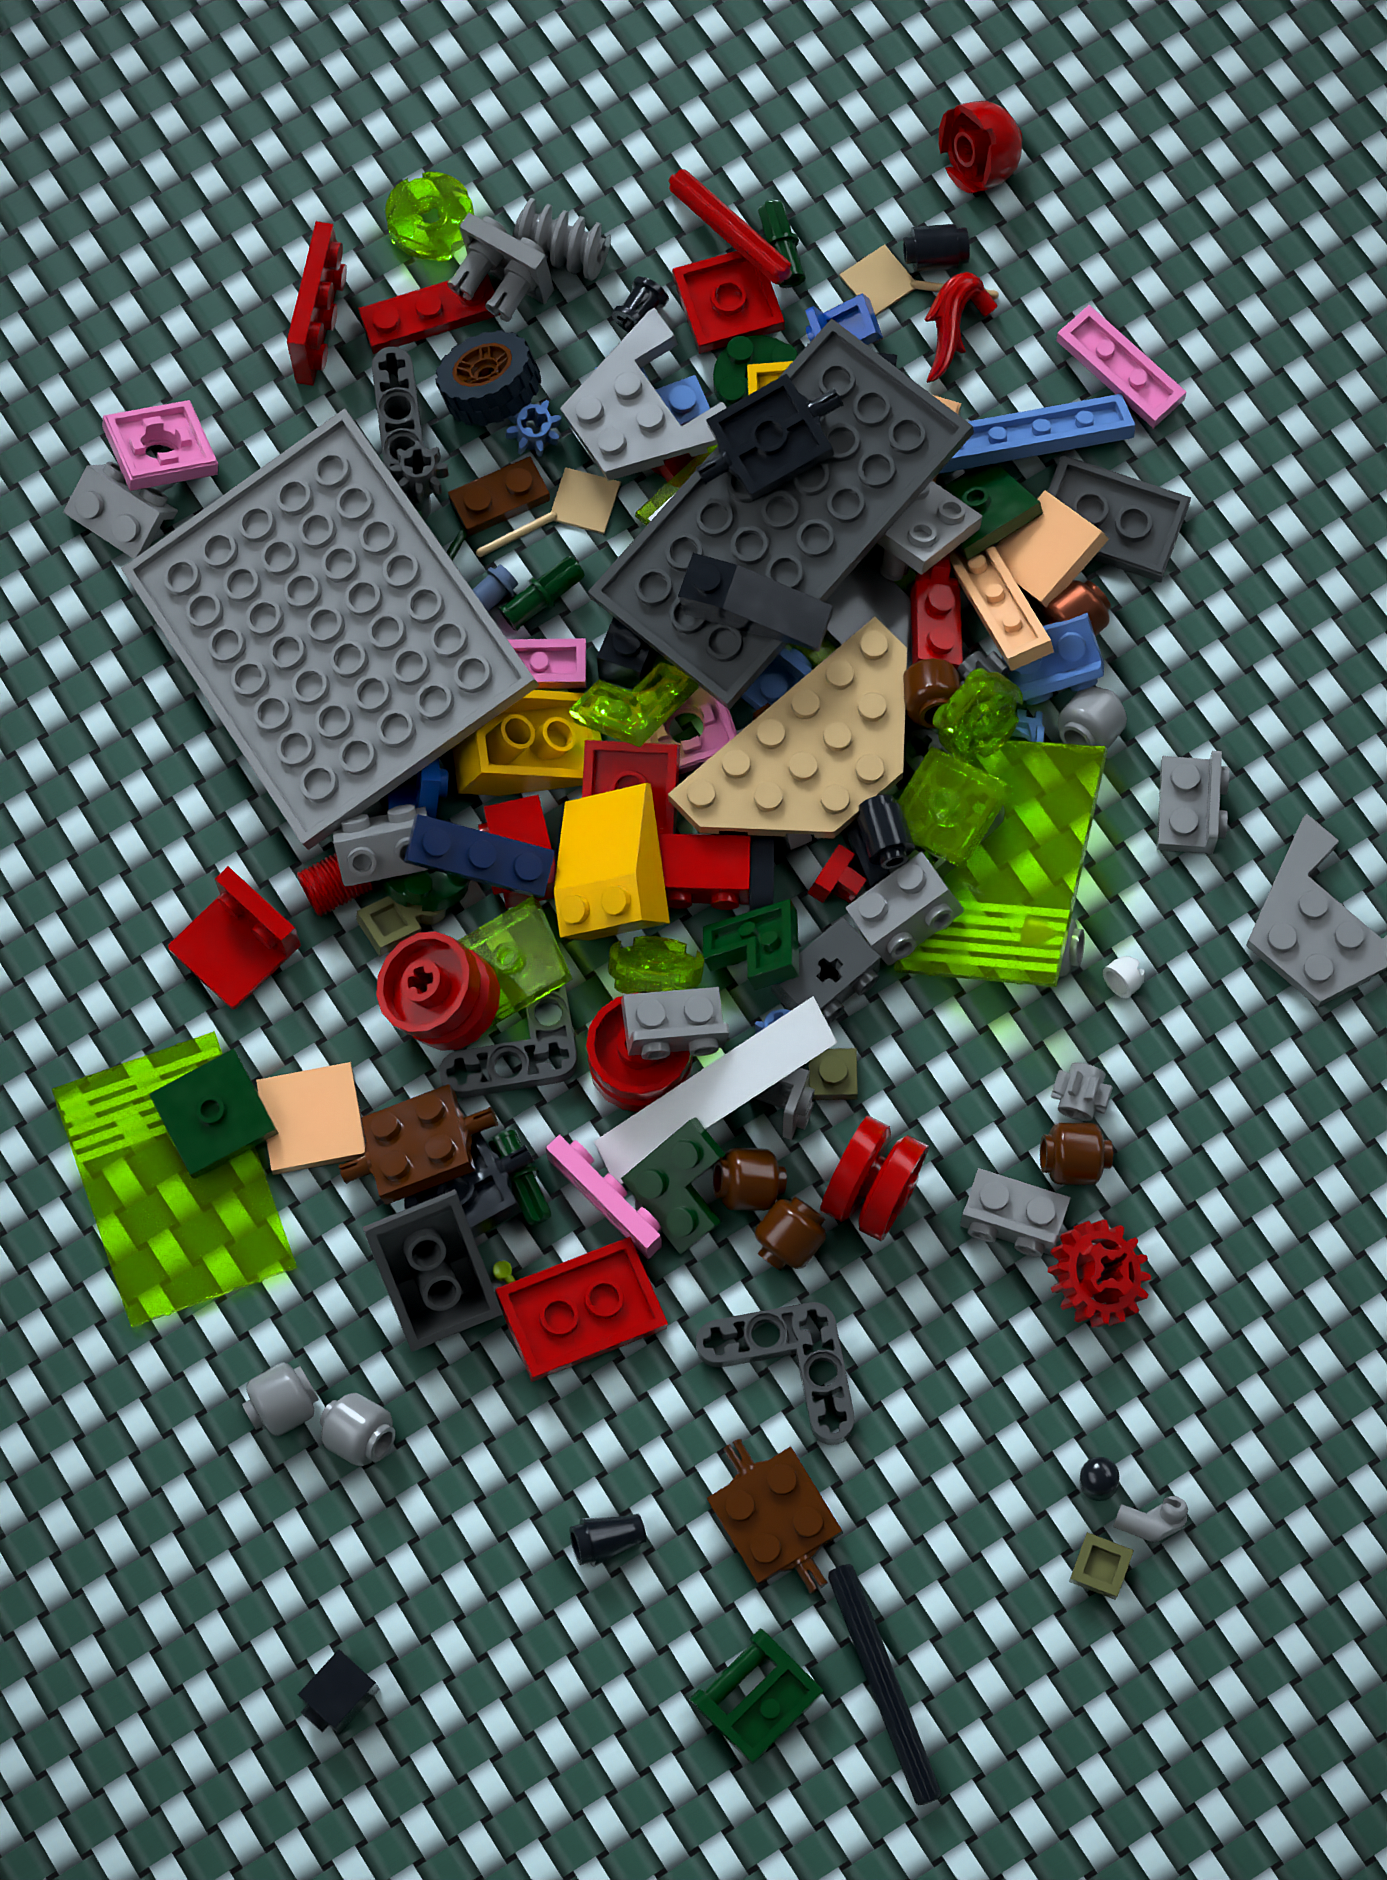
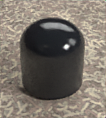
M1094 1457L1089 1459L1080 1471L1079 1483L1082 1492L1088 1498L1095 1501H1104L1111 1498L1119 1486V1470L1115 1463L1108 1458Z

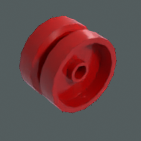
M437 931L421 932L401 941L386 956L378 974L376 996L381 1013L394 1027L412 1035L413 1038L423 1044L440 1051L459 1050L477 1041L491 1026L499 1008L500 985L495 970L482 956L473 950L467 949L462 943Z
M620 996L602 1007L589 1026L586 1043L588 1066L593 1084L605 1100L622 1110L639 1112L690 1078L693 1055L689 1051L671 1052L668 1057L657 1060H646L642 1058V1055L628 1056L621 1004L623 996Z
M868 1115L861 1122L844 1151L820 1205V1211L842 1222L851 1217L862 1199H865L858 1218L859 1231L882 1241L892 1228L897 1217L902 1214L919 1180V1173L929 1150V1145L907 1135L895 1143L887 1158H885L884 1155L891 1140L890 1126Z

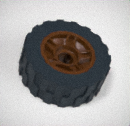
M504 330L490 333L489 331L483 332L481 335L465 339L463 343L454 346L451 352L443 357L440 367H437L436 385L450 414L458 422L462 421L465 425L473 426V424L487 426L490 423H499L510 416L513 417L518 414L519 410L532 402L531 399L534 395H537L539 391L538 385L541 383L540 370L526 340L523 337L519 338L518 334L514 332L506 333Z

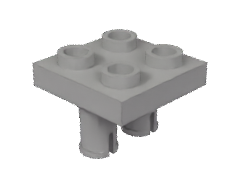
M468 213L459 226L467 256L453 278L448 281L447 286L457 295L464 292L462 297L470 301L488 273L502 280L491 299L485 304V307L496 317L499 313H502L500 319L506 322L511 320L513 313L526 294L545 304L553 293L554 287L544 250L528 238L523 237L521 240H518L507 234L504 226L493 218L484 216L483 219H480Z
M931 481L877 542V544L884 548L882 563L879 568L880 573L889 580L898 581L903 579V575L906 576L908 574L910 566L922 575L980 529L983 516Z

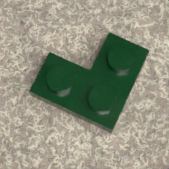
M791 899L703 926V960L710 972L747 960V978L754 990L799 977L798 916Z
M696 1117L685 1123L621 1178L643 1208L650 1212L659 1222L661 1231L680 1255L721 1223L693 1187L692 1183L726 1154Z

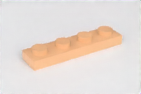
M994 545L969 560L963 557L956 549L949 553L953 574L958 579L959 584L1011 671L1054 653L1050 637Z

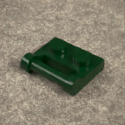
M761 1628L749 1638L751 1644L704 1691L699 1688L689 1698L692 1705L752 1765L824 1693V1690ZM765 1658L770 1660L776 1667L727 1715L718 1705Z

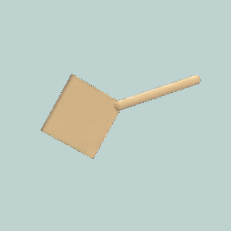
M885 244L839 274V277L855 296L863 293L870 299L875 316L915 289L939 292L944 285L942 283L914 280ZM986 289L993 299L999 297L997 291Z
M565 467L550 513L478 548L476 555L483 557L552 521L605 534L621 482L616 480L608 481L605 477Z

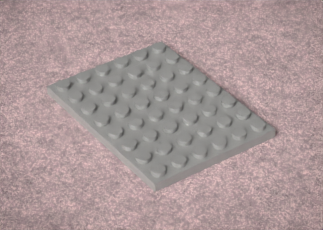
M345 408L121 568L300 842L308 850L331 835L333 831L342 827V821L362 813L540 686Z

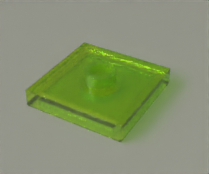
M931 746L896 803H899L903 808L915 845L964 869L1013 789L1007 782Z
M534 897L528 898L457 940L467 949L473 950L482 956L496 972L500 985L499 1008L491 1024L492 1026L573 980L540 902Z

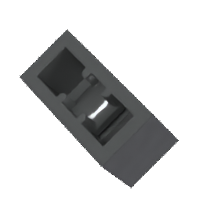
M842 916L799 953V977L780 984L771 985V992L790 1011L814 996L827 1023L830 1024L844 1010L842 1003L856 992L861 996L876 984L880 978L877 973L880 971L881 956ZM821 973H824L828 977L832 976L834 973H837V982L835 983L830 978L826 979L824 982H821Z

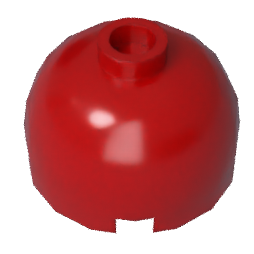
M974 101L959 104L943 114L939 126L938 144L940 154L948 152L949 160L953 167H946L945 169L958 188L967 193L992 189L1003 184L1017 169L1022 153V133L1016 121L1005 108L989 101Z

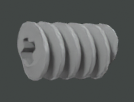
M530 198L517 218L512 237L518 240L524 237L537 243L544 250L546 260L550 257L552 266L561 268L567 262L568 272L577 274L583 269L586 279L591 281L596 279L606 260L611 244V235L609 234L606 238L601 237L602 224L596 222L590 232H586L585 217L582 216L577 219L573 226L568 225L569 212L563 210L559 217L553 220L552 205L549 204L544 207L540 214L535 213L536 200Z

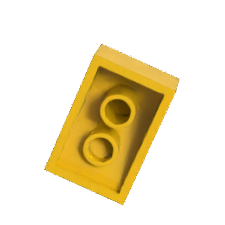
M533 690L452 748L458 794L503 796L583 786L585 740L602 741L595 694Z
M643 783L565 802L554 883V898L560 938L589 941L670 923L650 783Z

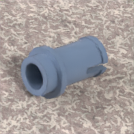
M501 564L495 569L490 567L486 570L488 576L473 589L488 612L505 596L511 598L515 594L513 589L518 586V582L513 575Z

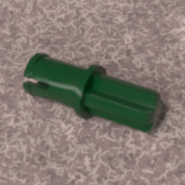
M767 200L758 209L766 241L791 262L792 265L790 269L792 271L791 277L785 279L779 284V287H795L806 279L796 248L799 244V239L791 231L784 204L780 200Z
M568 556L537 580L533 577L528 580L530 585L498 609L511 628L518 631L522 625L544 608L552 609L555 606L553 601L584 578V571L573 557Z
M516 1130L503 1132L488 1142L491 1150L500 1159L523 1146ZM531 1164L510 1175L513 1194L522 1210L524 1218L530 1226H534L551 1217V1210L535 1178L539 1174V1170Z

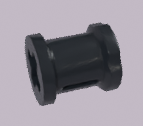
M637 276L632 282L633 290L623 305L616 306L612 311L614 321L628 333L649 310L653 308L657 310L659 307L663 308L669 301V296L664 289L649 278Z

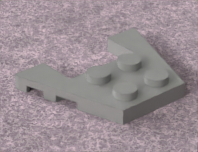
M655 308L649 310L560 408L565 420L608 481L662 466L665 459L689 453L691 457L707 453V447L718 444L708 428L706 419L727 408L723 402L681 426L640 369L678 345L675 335Z
M1306 814L1302 818L1246 946L1318 1008L1364 984L1371 977L1387 969V935L1384 938H1380L1309 877L1337 847L1339 840Z

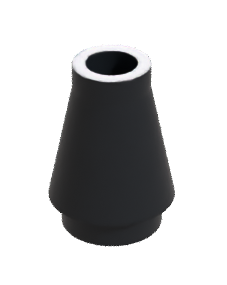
M638 1513L630 1516L581 1518L580 1524L571 1526L569 1529L572 1548L579 1565L590 1563L595 1567L635 1545L646 1542L645 1527Z

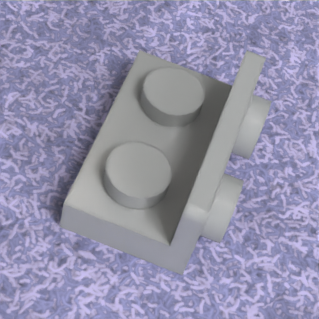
M1212 751L1210 759L1162 756L1157 850L1213 854L1218 838L1225 839L1228 813L1226 810H1219L1220 794L1227 795L1229 767L1221 766L1222 751Z
M719 987L624 994L621 1000L628 1056L642 1055L643 1059L657 1060L668 1057L671 1052L689 1051L693 1056L710 1055L716 1053L719 1048H724L730 1034L728 1024L723 1022Z
M978 1168L962 1214L960 1226L968 1228L969 1235L982 1241L995 1242L996 1238L1014 1243V1248L1017 1251L1029 1256L1041 1257L1043 1253L1052 1255L1050 1252L1056 1246L1071 1197Z

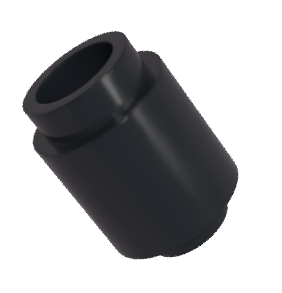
M955 224L912 227L910 237L903 238L905 264H913L915 272L958 269L959 264L969 263L970 246L967 228H956Z
M889 794L877 795L863 801L858 806L860 815L857 817V823L870 863L881 865L884 869L903 865L908 861V856L915 850V845L902 806L895 802L894 796Z

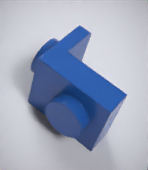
M863 293L824 313L815 306L805 310L810 323L806 327V333L810 342L831 318L866 345L883 338L871 301Z
M439 758L416 773L415 784L402 783L386 795L387 811L399 805L411 804L415 808L426 807L427 816L436 819L438 797H446L448 790V770L440 769Z

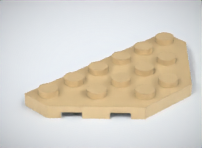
M873 617L668 793V801L699 833L719 834V831L748 832V835L786 837V833L814 834V838L834 839L860 815L858 806L863 801L885 794L903 779L905 732L903 675L907 666V647L876 617Z

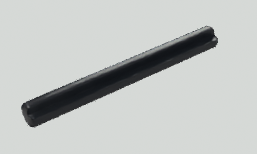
M851 1564L841 1565L832 1569L828 1574L832 1590L914 1801L917 1805L931 1803L941 1796L937 1779L854 1567Z

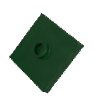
M997 463L974 467L942 487L983 516L980 529L955 548L967 560L1043 514L1040 501Z
M234 1048L149 1093L193 1179L279 1134Z

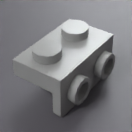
M107 462L103 465L86 466L63 513L135 559L149 549L163 520L174 519L178 510L167 504L168 497L153 487L130 491L119 465Z
M411 804L399 805L389 809L386 815L369 818L367 814H359L342 821V827L333 831V840L343 884L345 886H352L429 870L404 863L414 817L417 814L427 816L426 807L415 808Z
M922 851L845 907L869 944L887 965H892L899 959L910 955L915 947L937 931L947 928L956 917L964 912L962 905L951 893Z
M798 1068L754 1097V1099L785 1109L783 1137L792 1140L797 1127L805 1130L814 1105L812 1099L815 1089L808 1087L809 1070Z

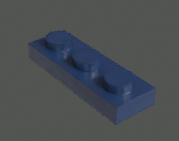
M417 814L414 817L404 863L541 899L545 896L555 851Z

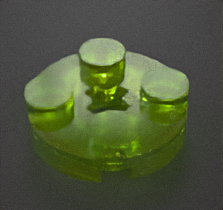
M440 172L422 173V178H416L410 182L408 178L401 181L391 191L385 206L389 238L400 250L410 256L420 259H433L438 262L451 259L455 251L464 246L459 226L468 213L474 215L473 204L468 196V191L460 181ZM432 208L438 210V218L440 219L436 222L425 223L423 218L419 216L421 212L429 213Z
M977 668L970 672L964 684L934 714L933 724L939 729L938 737L943 748L962 762H972L968 757H973L977 754L986 758L998 751L1008 741L1018 725L1019 718L1014 715L1017 702L1023 706V695L1020 688L998 672H988L983 668Z
M639 936L633 938V946L621 948V940L610 947L608 973L615 979L614 988L621 993L632 994L642 991L686 990L698 986L702 981L704 969L703 955L698 950L696 957L686 953L687 944L681 941L656 936Z

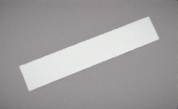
M814 996L595 1140L594 1143L609 1173L620 1184H623L624 1182L621 1178L689 1120L696 1117L704 1129H707L838 1043Z

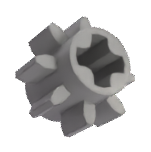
M1072 1063L1069 1073L1059 1070L1051 1094V1098L1060 1100L1058 1111L1069 1118L1080 1121H1091L1095 1111L1105 1114L1113 1089L1111 1085L1103 1084L1106 1076L1105 1072L1095 1066L1084 1063Z

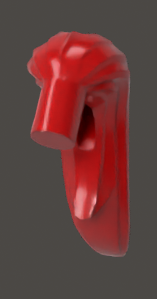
M960 273L946 281L924 319L926 322L935 321L937 328L936 355L926 380L927 383L937 380L946 372L956 351L959 353L966 352L960 333L961 315L966 303L971 299L984 317L998 307L984 288L982 280L973 273Z

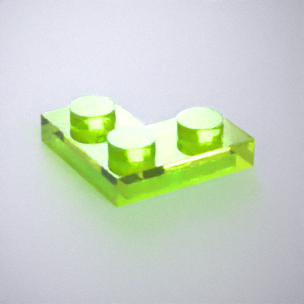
M660 662L632 691L598 680L569 709V712L576 724L641 747L699 688V685L677 667Z

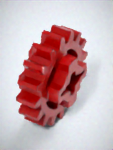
M1102 1219L1092 1224L1090 1221H1086L1074 1226L1073 1230L1061 1234L1059 1237L1062 1245L1051 1249L1050 1253L1059 1260L1058 1264L1048 1267V1273L1058 1276L1059 1283L1051 1287L1052 1293L1062 1292L1065 1299L1060 1307L1062 1310L1074 1307L1076 1309L1074 1320L1078 1323L1090 1319L1091 1326L1097 1328L1106 1324L1112 1326L1124 1322L1126 1317L1137 1314L1140 1311L1136 1302L1147 1299L1149 1295L1140 1287L1141 1283L1151 1280V1275L1141 1271L1140 1264L1148 1260L1147 1255L1135 1254L1133 1249L1136 1247L1138 1239L1134 1237L1125 1241L1123 1239L1124 1227L1122 1225L1109 1229L1107 1220Z

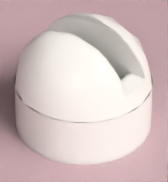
M1122 956L1115 959L1103 969V978L1108 987L1116 995L1125 999L1129 998L1141 987L1145 977L1144 969H1137L1140 962L1130 956Z

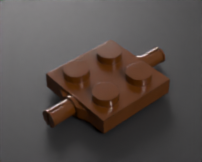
M450 1084L362 1117L361 1122L366 1139L365 1156L345 1164H340V1174L346 1184L372 1174L375 1177L379 1197L385 1205L474 1172L475 1167L470 1152L472 1135L498 1126L496 1115L492 1107H488V1109L465 1117L459 1109L456 1093Z
M737 1439L733 1441L742 1460H739L730 1444L723 1451L738 1474L730 1484L707 1497L708 1502L758 1585L780 1572L796 1569L809 1593L812 1594L818 1591L809 1576V1572L813 1574L820 1588L827 1585L828 1581L825 1580L813 1558L822 1546L843 1534L841 1527L791 1446L769 1460L754 1463L742 1440Z

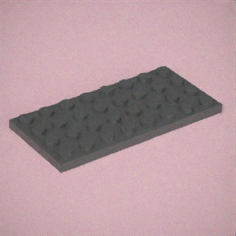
M832 318L781 376L787 374L797 391L810 402L835 388L844 406L820 418L822 431L831 444L834 455L754 501L742 482L732 475L730 471L705 485L696 470L588 591L590 598L729 710L788 643L685 615L678 594L692 554L696 553L739 565L825 602L974 433L973 426ZM718 446L703 463L720 454Z

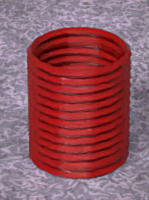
M333 853V856L329 855V858L321 859L316 864H312V867L308 866V869L304 868L301 872H297V878L316 914L320 917L323 914L327 915V911L331 912L332 909L335 910L336 907L339 908L340 905L343 906L344 903L356 899L357 896L360 897L361 894L364 895L365 892L368 893L369 890H373L372 882L345 886L342 882L336 853Z

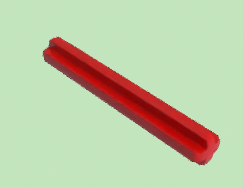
M680 169L676 174H672L669 177L670 191L772 283L779 285L785 279L791 277V262L685 169Z

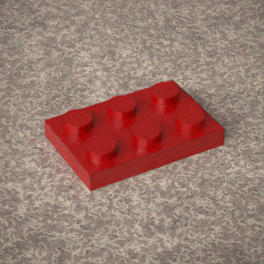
M315 222L287 338L295 381L299 384L314 386L317 370L323 371L326 366L328 344H325L324 340L327 330L333 331L335 328L338 308L337 304L333 302L336 290L343 291L347 276V265L341 264L343 244L337 242L334 224Z
M631 1237L624 1238L495 1289L503 1316L531 1382L663 1331L668 1326L666 1317Z

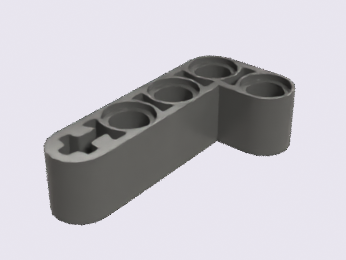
M399 347L381 349L372 360V374L383 462L389 471L390 466L400 465L399 460L394 459L397 456L398 449L406 451L408 448L413 447L416 441H420L421 446L424 447L413 363L410 355ZM398 373L400 387L391 388L390 374ZM398 411L406 412L409 414L408 416L400 420H394L389 418L393 413ZM423 469L416 470V474L423 473ZM430 495L425 496L423 502H419L418 499L411 502L416 510L422 512V519L424 521L431 512Z

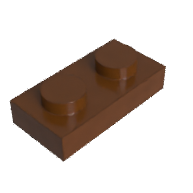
M531 456L448 492L449 501L468 537L550 501V493Z

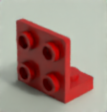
M227 866L215 878L220 895L168 945V948L183 965L231 1009H237L301 944L295 927Z

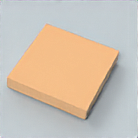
M1045 490L1038 497L1043 514L1003 538L995 548L1019 588L1047 608L1048 604L1071 584L1106 544L1109 538L1100 529Z
M351 1062L256 1080L258 1094L279 1134L266 1140L273 1175L355 1160L365 1156L366 1143Z

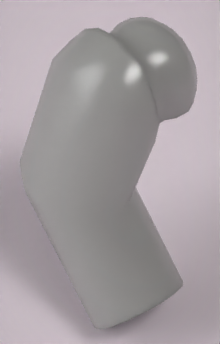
M1177 1496L1165 1498L1163 1504L1147 1513L1121 1504L1113 1527L1150 1542H1159L1182 1529L1187 1522L1188 1506L1183 1499Z

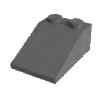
M455 1189L362 1227L399 1324L412 1352L503 1314Z

